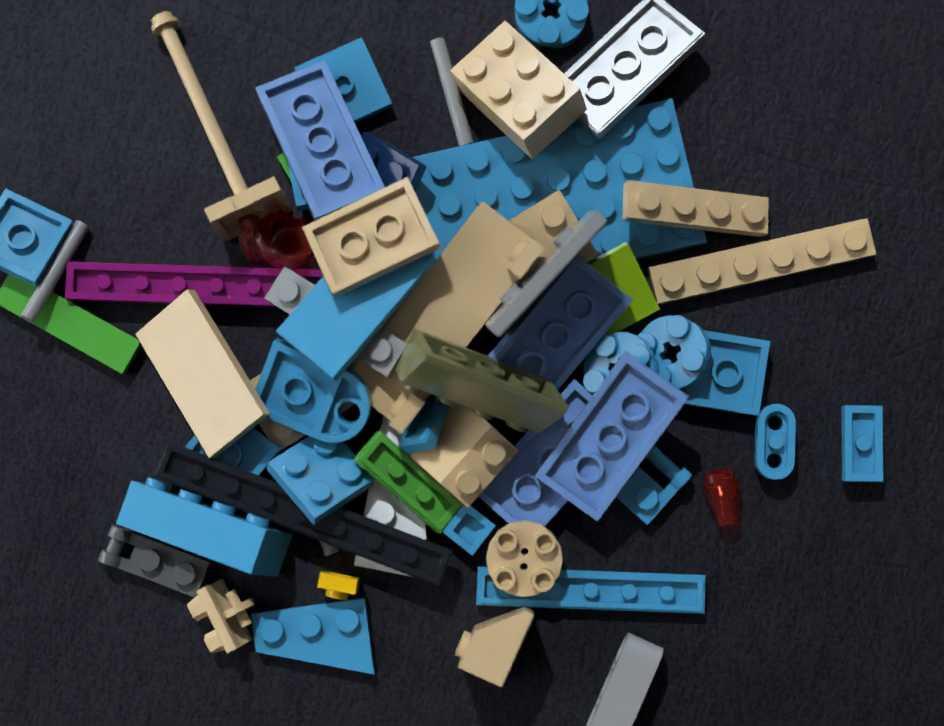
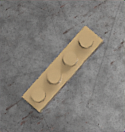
M629 180L623 184L622 221L763 237L768 234L769 198Z

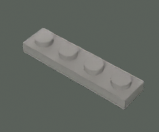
M284 266L265 299L291 314L315 285ZM381 328L359 353L357 358L391 379L396 372L395 368L407 343Z

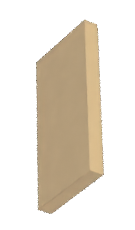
M187 289L136 333L137 338L209 458L219 456L270 415L195 290Z

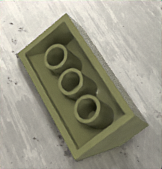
M415 328L395 368L400 382L406 390L418 395H423L424 391L436 395L440 402L456 408L459 404L472 408L471 411L477 416L487 420H492L493 417L505 420L509 427L520 432H526L529 429L541 433L565 415L569 408L550 379Z

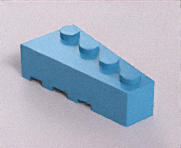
M147 477L146 483L131 480L116 524L249 574L279 576L293 536L292 533L268 526L270 520L250 513L247 514L246 518L234 514L236 508L217 501H214L212 506L202 503V496L184 489H180L179 494L167 491L169 484L154 478Z

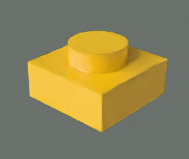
M322 571L320 572L317 588L326 589L325 596L347 600L348 594L355 595L358 593L361 578Z

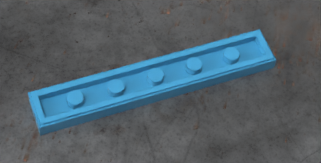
M478 566L476 605L704 614L705 575L561 569L558 578L550 590L534 596L520 597L508 594L504 590L497 588L488 573V567Z

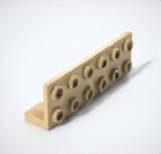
M481 202L437 258L434 267L411 292L384 329L406 343L415 328L466 348L501 303L499 300L501 296L519 278L523 277L545 247L535 239L527 236L486 203ZM361 360L352 369L366 382L372 397V407L390 420L389 425L400 434L406 429L431 394L425 391L423 395L412 393L402 386L396 372L390 379Z

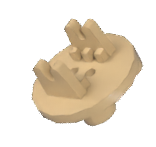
M528 520L511 522L499 529L489 542L486 554L488 573L493 579L495 586L508 594L520 597L534 596L550 590L560 574L563 562L561 546L553 532L540 523ZM523 548H527L528 553L523 554L521 553V550ZM526 563L528 567L526 569H522L520 567L521 564Z

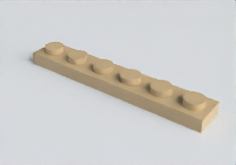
M868 218L649 267L648 273L654 298L657 304L660 305L876 255Z

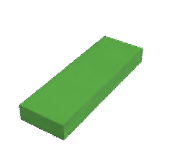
M376 431L353 459L356 464L437 534L442 533L463 506V503L381 431Z

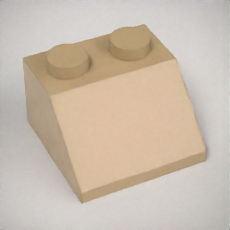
M459 404L456 408L449 407L435 449L408 453V455L468 508L519 450L486 420L474 414L471 408Z
M521 607L476 624L471 633L464 630L455 651V656L460 657L458 668L502 687L533 618L532 609Z

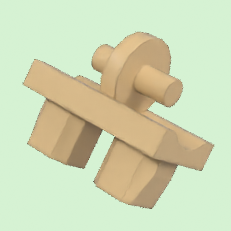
M223 579L196 591L198 595L187 604L194 619L199 621L209 616L215 630L204 635V641L210 653L223 650L229 653L253 640L246 627L252 622L245 609L255 605L252 597L241 602L236 590L234 589L229 592Z

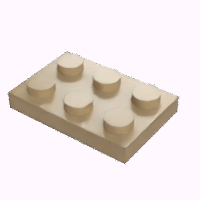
M408 177L302 227L331 293L335 298L441 248Z

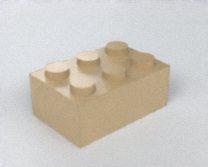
M506 21L500 24L450 70L460 92L532 160L587 110L580 88Z

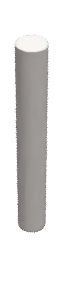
M434 39L430 41L458 144L459 146L472 144L474 142L459 89L450 72L452 64L445 39Z
M76 220L20 315L24 320L34 323L66 269L67 262H70L88 231L89 226Z

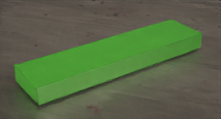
M8 274L0 288V306L21 317L20 315L36 287ZM54 292L51 293L37 319L32 323L123 375L126 374L142 346L138 339Z

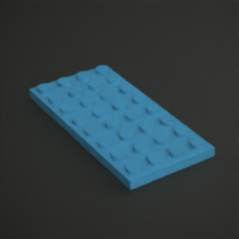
M673 99L634 107L600 140L575 120L533 160L508 136L413 157L427 166L415 194L441 246L440 249L428 254L434 261L441 255L481 202L486 203L509 221L557 190H560L578 221L588 211H598L607 219V224L591 240L599 254L596 257L624 242L629 244L636 260L703 245L707 242L704 230L622 221L623 184L629 180L694 188Z

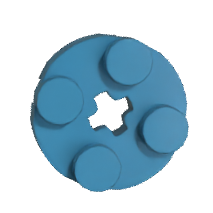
M587 0L515 1V22L519 32L529 43L539 47L542 45L545 47L562 48L574 42L582 33L589 12ZM546 3L559 6L558 18L554 19L551 15L545 18L542 15L545 11L544 5Z
M668 315L655 319L643 329L642 333L637 335L645 339L652 347L651 350L655 358L658 359L659 375L681 391L693 387L703 378L705 374L704 369L707 366L708 359L710 360L711 345L708 336L697 324L680 315ZM669 345L673 347L680 346L681 351L676 355L678 361L675 363L670 359L664 358V354L667 352L666 348Z
M627 332L604 334L585 358L584 387L593 395L624 351L657 374H659L660 368L658 359L655 358L650 344L640 336Z

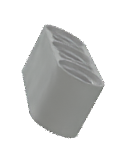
M629 632L626 634L586 726L633 725L663 654L662 647Z

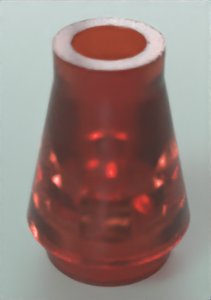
M719 468L705 472L703 474L704 482L701 484L716 517L717 525L726 526L738 523L740 521L738 515L739 477L734 475V469Z

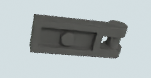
M111 526L108 536L111 538L107 549H102L98 559L99 562L127 571L194 598L198 595L196 591L202 588L212 561L123 527ZM125 543L135 546L131 558L120 555Z

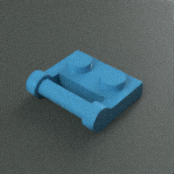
M654 445L645 458L670 479L668 484L662 488L638 466L616 496L624 506L646 525L653 520L692 476L685 467L680 469Z

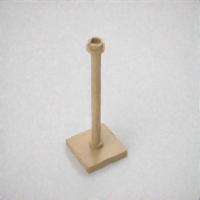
M169 11L156 14L151 19L153 34L155 36H162L234 193V196L204 209L212 226L223 240L227 242L293 211L275 177L247 188L176 33V29L179 27L178 19Z

